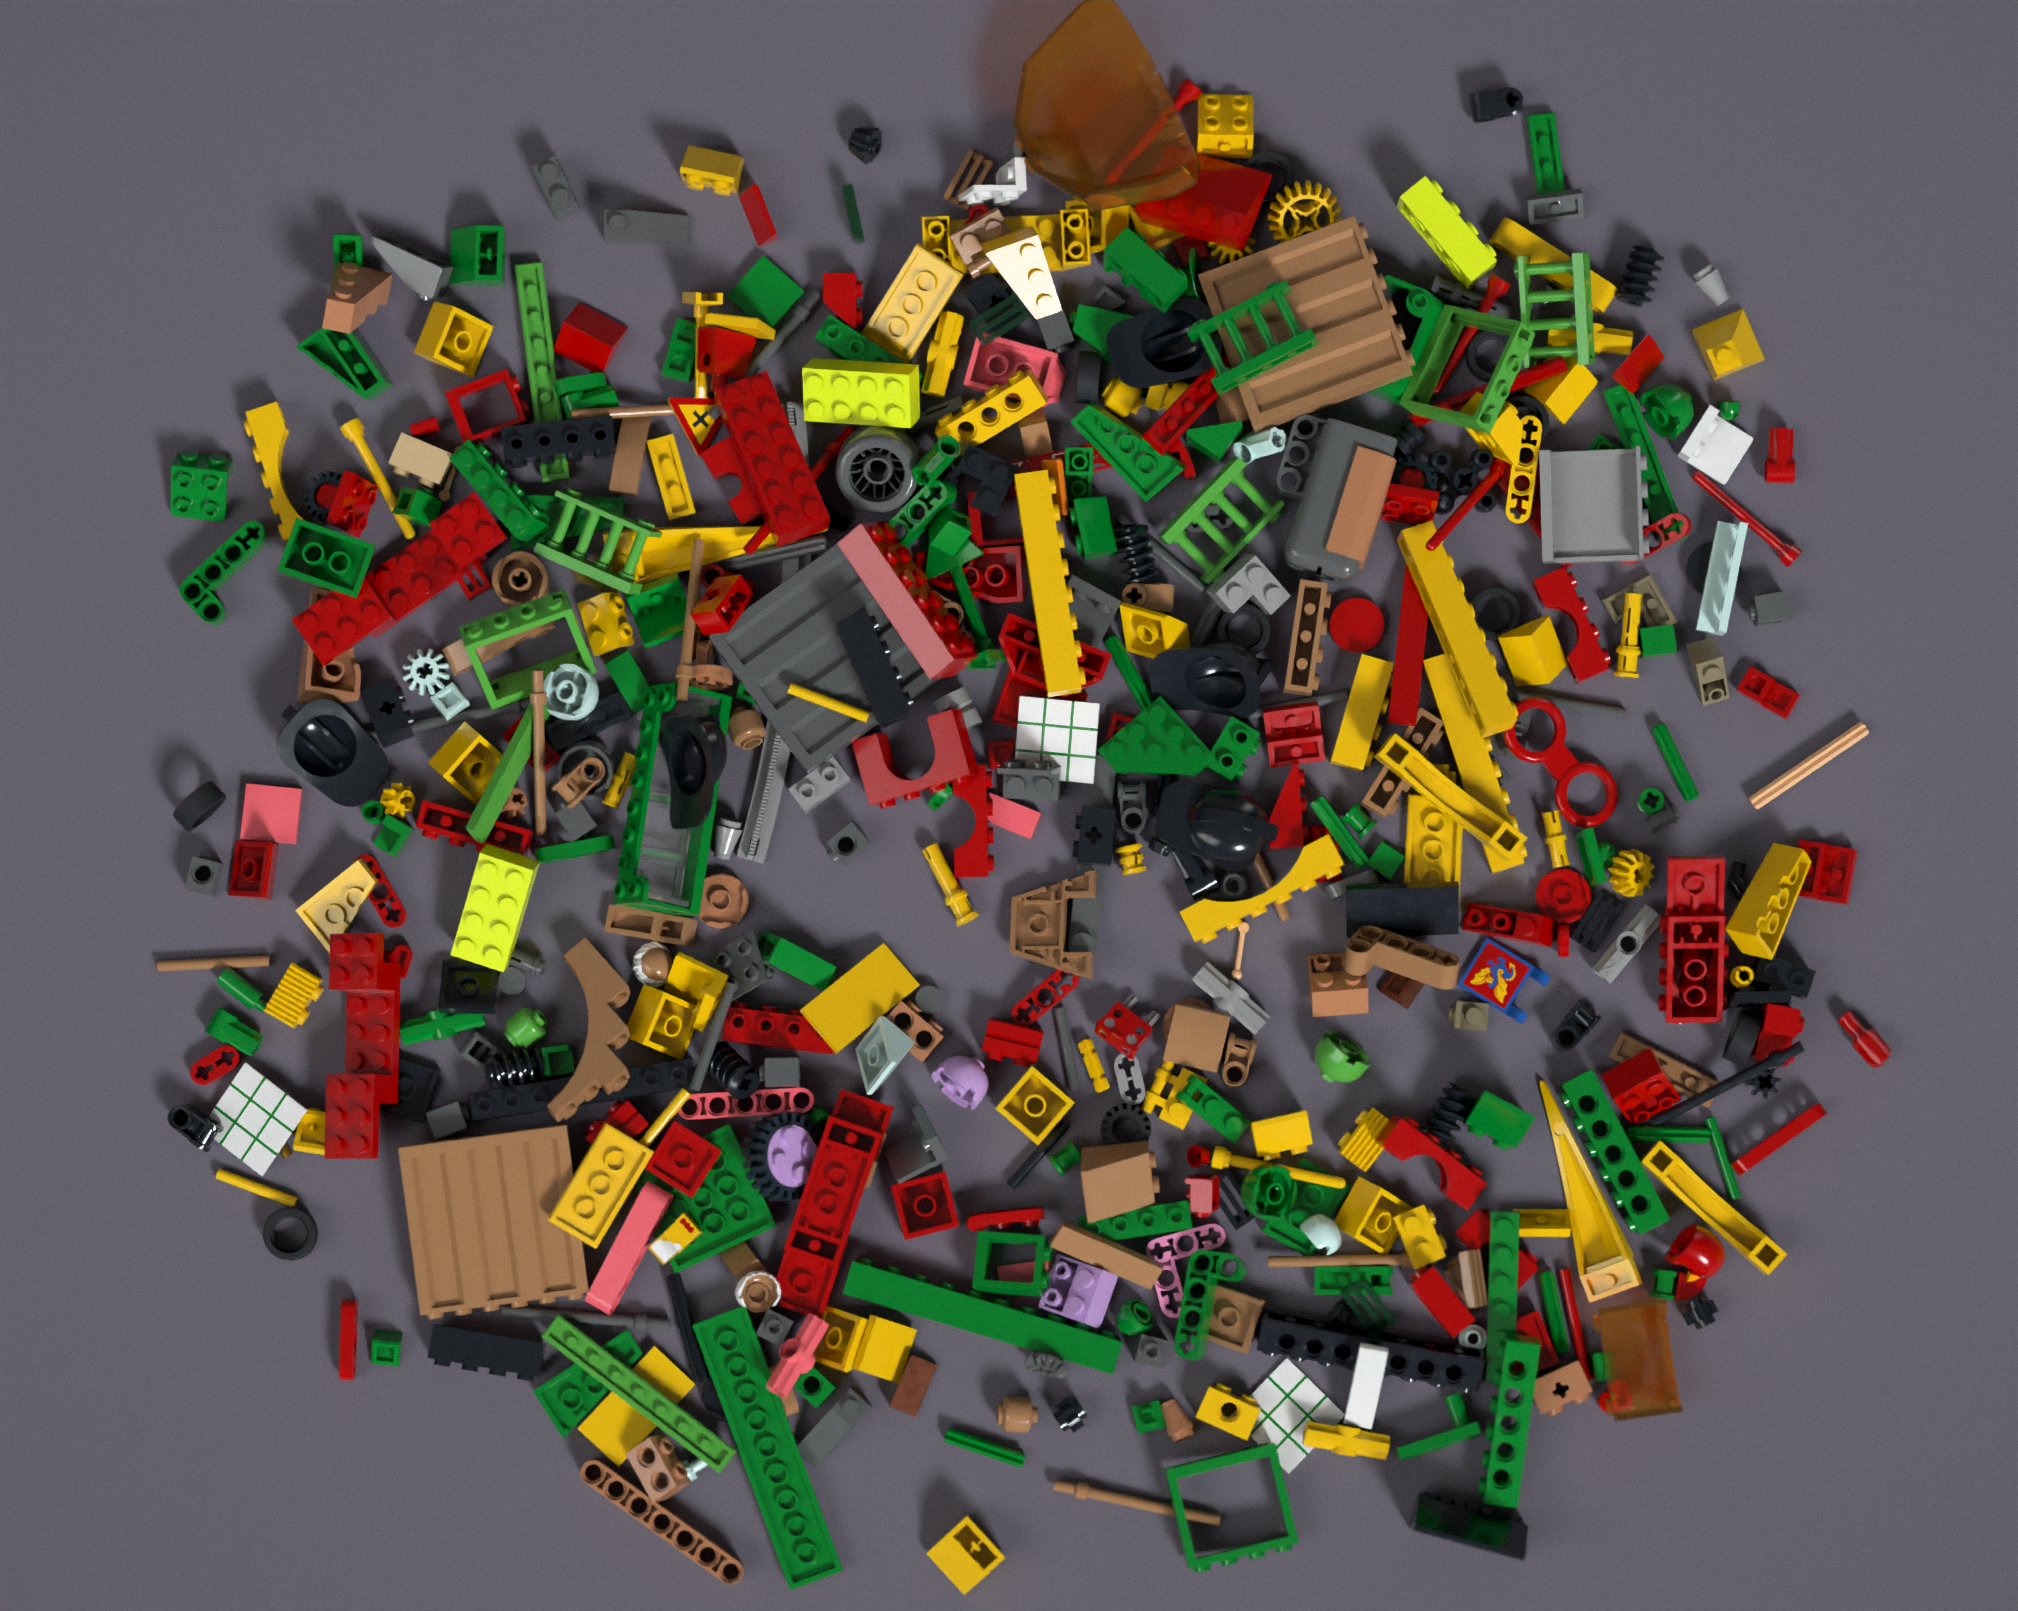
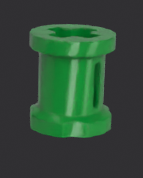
M1647 788L1640 793L1636 801L1637 807L1640 812L1646 815H1653L1663 807L1664 796L1656 788ZM1647 794L1657 800L1653 808L1649 804H1644Z
M1357 803L1341 820L1343 823L1347 822L1358 833V838L1361 840L1377 824V821L1375 819L1371 820L1360 809L1361 805Z
M1071 1141L1067 1142V1146L1055 1155L1050 1154L1047 1156L1061 1177L1077 1162L1081 1163V1155Z
M1653 1269V1291L1649 1293V1297L1674 1300L1675 1296L1672 1295L1674 1277H1677V1272Z

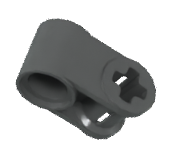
M1141 781L1140 784L1123 785L1122 782H1117L1121 828L1128 835H1138L1144 830L1146 823L1145 781ZM1129 815H1136L1141 819V824L1137 828H1130L1126 825L1125 820Z

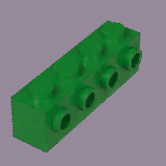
M468 439L449 459L515 538L529 543L548 525L541 516L542 511L532 501L529 502L525 498V491L518 483L512 482L507 476L509 473L506 468L498 461L495 462L490 456L492 452L484 443H476Z

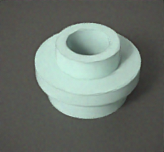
M1469 1325L1459 1333V1344L1461 1346L1483 1349L1487 1342V1335L1480 1326ZM1471 1333H1475L1478 1336V1341L1475 1344L1468 1342V1336Z

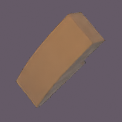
M651 416L622 419L609 486L610 493L638 497L645 463Z
M609 904L604 932L693 948L698 921L660 912Z

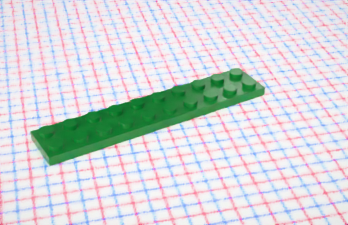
M741 1306L693 1324L692 1326L789 1589L793 1590L843 1571L792 1429L785 1415L782 1402L778 1395L770 1392L765 1387L771 1374L747 1308Z

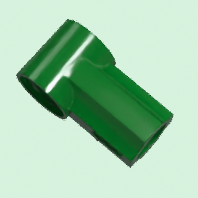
M613 384L587 393L584 391L572 393L561 398L567 420H571L570 410L620 407Z
M949 435L940 437L912 469L911 472L913 473L914 480L920 486L926 485L930 487L959 455L961 451L959 442Z
M218 1007L204 1031L223 1043L228 1042L236 1049L252 1057L261 1045L264 1036L241 1023L240 1019Z

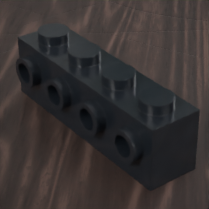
M612 415L501 427L505 465L511 464V468L526 467L528 462L550 465L554 464L556 459L565 458L566 462L582 461L585 456H594V459H606L611 457L610 454L616 452Z
M864 610L835 623L838 634L880 729L912 716L910 708L914 707L913 701L908 691L902 692L899 685L903 681L897 666L891 667L887 657L892 656L886 641L880 642L876 632L880 631V627L875 616L869 617L867 610Z
M433 1324L427 1358L434 1359L435 1365L450 1367L451 1362L462 1364L461 1369L478 1372V1368L483 1367L489 1368V1374L505 1377L506 1372L517 1373L516 1379L533 1381L534 1376L541 1377L547 1343Z

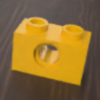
M1217 1382L1216 1386L1210 1384L1196 1418L1244 1440H1248L1261 1410V1407L1257 1405L1258 1400L1245 1394L1241 1398L1231 1394L1232 1389L1221 1383ZM1227 1402L1234 1403L1237 1406L1238 1413L1233 1417H1227L1222 1413V1406Z

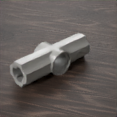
M1645 904L1591 968L1595 974L1608 984H1611L1657 929L1660 915ZM1623 937H1630L1634 941L1633 951L1626 952L1621 948L1620 941Z
M1208 961L1193 977L1192 981L1213 998L1212 1001L1227 1014H1231V1017H1235L1254 1035L1270 1018L1267 1012L1249 998V994L1233 980L1229 981Z

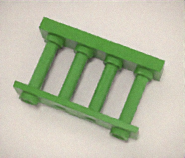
M1589 252L1572 253V259H1569V262L1530 264V255L1518 256V262L1514 264V273L1516 279L1519 278L1521 322L1533 332L1536 330L1573 329L1577 335V342H1574V345L1535 347L1533 338L1532 344L1523 360L1524 368L1535 366V358L1574 356L1575 359H1578V365L1595 363ZM1570 273V275H1573L1574 286L1569 290L1532 292L1531 275ZM1571 301L1575 303V314L1572 317L1533 319L1532 303Z
M1233 457L1157 535L1164 544L1178 543L1206 571L1199 579L1207 584L1210 581L1215 583L1225 573L1223 568L1268 522L1273 523L1283 513L1281 508L1285 503L1282 500H1275L1271 504L1243 476L1244 472L1242 469L1246 464L1239 457ZM1229 483H1235L1263 511L1253 523L1224 496L1225 492L1223 489ZM1210 502L1212 504L1216 503L1244 531L1233 544L1205 516L1206 512L1204 509ZM1191 522L1193 524L1197 523L1225 551L1214 564L1185 535L1186 531L1184 529Z
M568 488L567 491L556 490L554 496L566 500L552 540L549 539L548 543L537 542L533 553L624 593L639 595L643 584L634 581L635 576L633 574L648 536L661 538L663 532L654 529L655 524L644 519H639L637 522L582 498L584 493L572 488ZM577 505L590 512L577 547L570 553L563 550L564 545L562 542ZM603 516L612 520L613 524L600 559L593 563L587 560L588 555H586L599 517ZM626 526L637 531L624 569L619 571L618 574L610 570L612 566L609 564L622 529Z

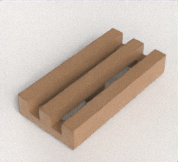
M968 150L943 199L968 212L971 206L967 205V201L965 203L959 201V195L967 190L980 164L985 167L975 185H983L994 162ZM971 159L975 160L956 198L951 197Z
M1480 1249L1459 1252L1466 1307L1473 1308L1488 1305Z

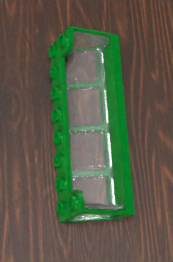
M672 682L648 686L643 696L644 710L639 723L640 736L635 750V768L630 780L632 788L630 800L626 807L627 821L622 833L623 847L622 854L618 860L619 873L614 887V905L679 916L700 915L720 778L714 785L712 807L706 820L697 828L673 829L670 824V779L663 751L662 732L666 721L670 718L719 714L721 728L726 736L732 696L689 686L687 701L676 700L678 683Z

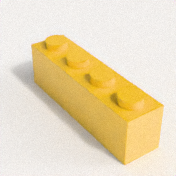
M1364 654L1361 655L1331 757V764L1362 772L1364 766L1370 767L1374 751L1369 749L1372 740L1377 741L1382 725L1377 724L1379 714H1385L1389 698L1385 697L1387 686L1392 687L1394 663Z

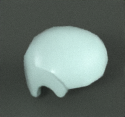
M1316 1214L1306 1219L1300 1225L1301 1230L1318 1249L1326 1247L1328 1250L1326 1252L1327 1255L1334 1253L1341 1246L1340 1230L1337 1224L1329 1217Z

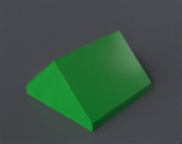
M1242 421L1188 429L1185 436L1186 444L1219 466L1241 435Z

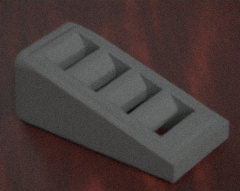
M473 1029L458 1050L462 1057L484 1072V1063H486L487 1055L482 1062L478 1059L487 1047L491 1049L488 1054L493 1056L503 1052L508 1059L509 1055L475 1029ZM479 1040L481 1044L473 1055L470 1054L469 1051ZM503 1080L502 1085L505 1086L508 1083L507 1080Z

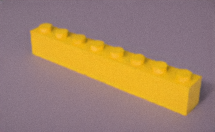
M1048 470L1014 474L1047 697L1081 693V685L1086 684L1084 668H1078L1077 657H1082L1080 641H1074L1073 630H1077L1075 613H1070L1068 604L1073 602L1071 586L1065 585L1064 576L1069 575L1068 563L1066 558L1061 559L1060 548H1065L1063 532H1057L1056 521H1060L1058 504L1053 505L1051 495L1056 493L1054 477L1048 476Z
M1431 520L1401 530L1397 542L1482 739L1511 729L1517 720L1518 711L1514 702L1509 701L1506 694V682L1497 673L1496 659L1492 652H1488L1485 645V633L1476 624L1474 608L1470 602H1467L1464 596V585L1459 577L1457 578L1454 573V562L1450 553L1445 552L1442 545L1443 541L1434 551L1426 549L1427 541L1439 529L1435 528Z
M1442 654L1423 660V667L1440 719L1444 721L1443 728L1464 791L1519 830L1515 815H1509L1506 804L1510 803L1505 787L1500 789L1497 778L1502 777L1497 761L1491 762L1489 751L1493 750L1489 736L1481 739L1446 655ZM1482 843L1491 874L1523 865L1525 863L1523 858L1528 856L1524 843L1512 859L1508 861L1503 860Z

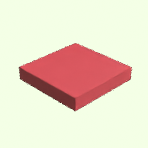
M246 784L240 839L297 845L303 790Z

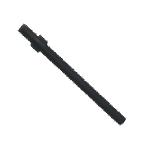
M1800 1041L1781 1051L1777 1049L1769 1053L1768 1058L1651 1117V1122L1654 1126H1660L1773 1067L1777 1069L1785 1065L1787 1060L1804 1052L1805 1049Z

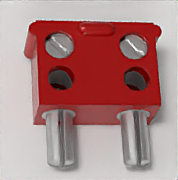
M1130 994L1122 1004L1117 1001L1101 1020H1097L1094 1028L1098 1036L1131 1060L1135 1058L1139 1048L1150 1037L1153 1029L1152 1026L1160 1018L1156 1011H1152L1143 1021L1130 1011L1138 1001L1134 994Z

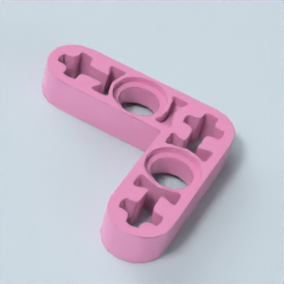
M1207 1224L1156 1238L1147 1245V1257L1163 1263V1270H1169L1174 1275V1282L1170 1286H1162L1158 1279L1154 1283L1161 1310L1167 1317H1179L1181 1306L1178 1307V1313L1173 1314L1172 1310H1166L1165 1305L1169 1303L1168 1294L1162 1297L1161 1290L1168 1291L1177 1286L1179 1293H1173L1175 1301H1181L1182 1303L1183 1290L1174 1260L1190 1256L1197 1250L1209 1251L1220 1247L1225 1241V1232L1221 1226ZM1213 1228L1215 1232H1220L1221 1237L1217 1238V1244L1212 1245L1210 1240L1202 1242L1204 1248L1198 1249V1239L1194 1232L1200 1231V1237L1209 1234L1208 1229ZM1187 1235L1193 1239L1194 1246L1190 1251L1183 1252L1178 1248L1177 1242L1181 1236ZM1173 1238L1176 1256H1171V1251L1164 1252L1162 1259H1158L1156 1255H1151L1150 1250L1154 1249L1155 1243L1165 1247L1169 1245L1167 1239Z

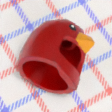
M1691 1224L1675 1238L1669 1250L1665 1253L1664 1259L1670 1264H1681L1688 1267L1686 1282H1690L1699 1278L1714 1276L1724 1264L1725 1250L1721 1241L1710 1230Z

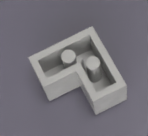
M1245 553L1206 590L1224 612L1233 614L1249 599L1265 614L1272 615L1291 596L1259 558Z

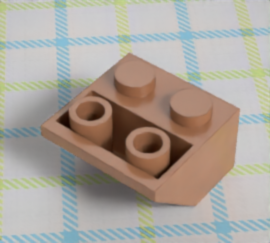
M1345 952L1307 955L1313 1017L1369 1013L1366 974L1355 976L1348 974L1344 970Z

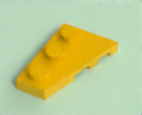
M359 859L295 911L330 953V934H345L378 880L362 859Z

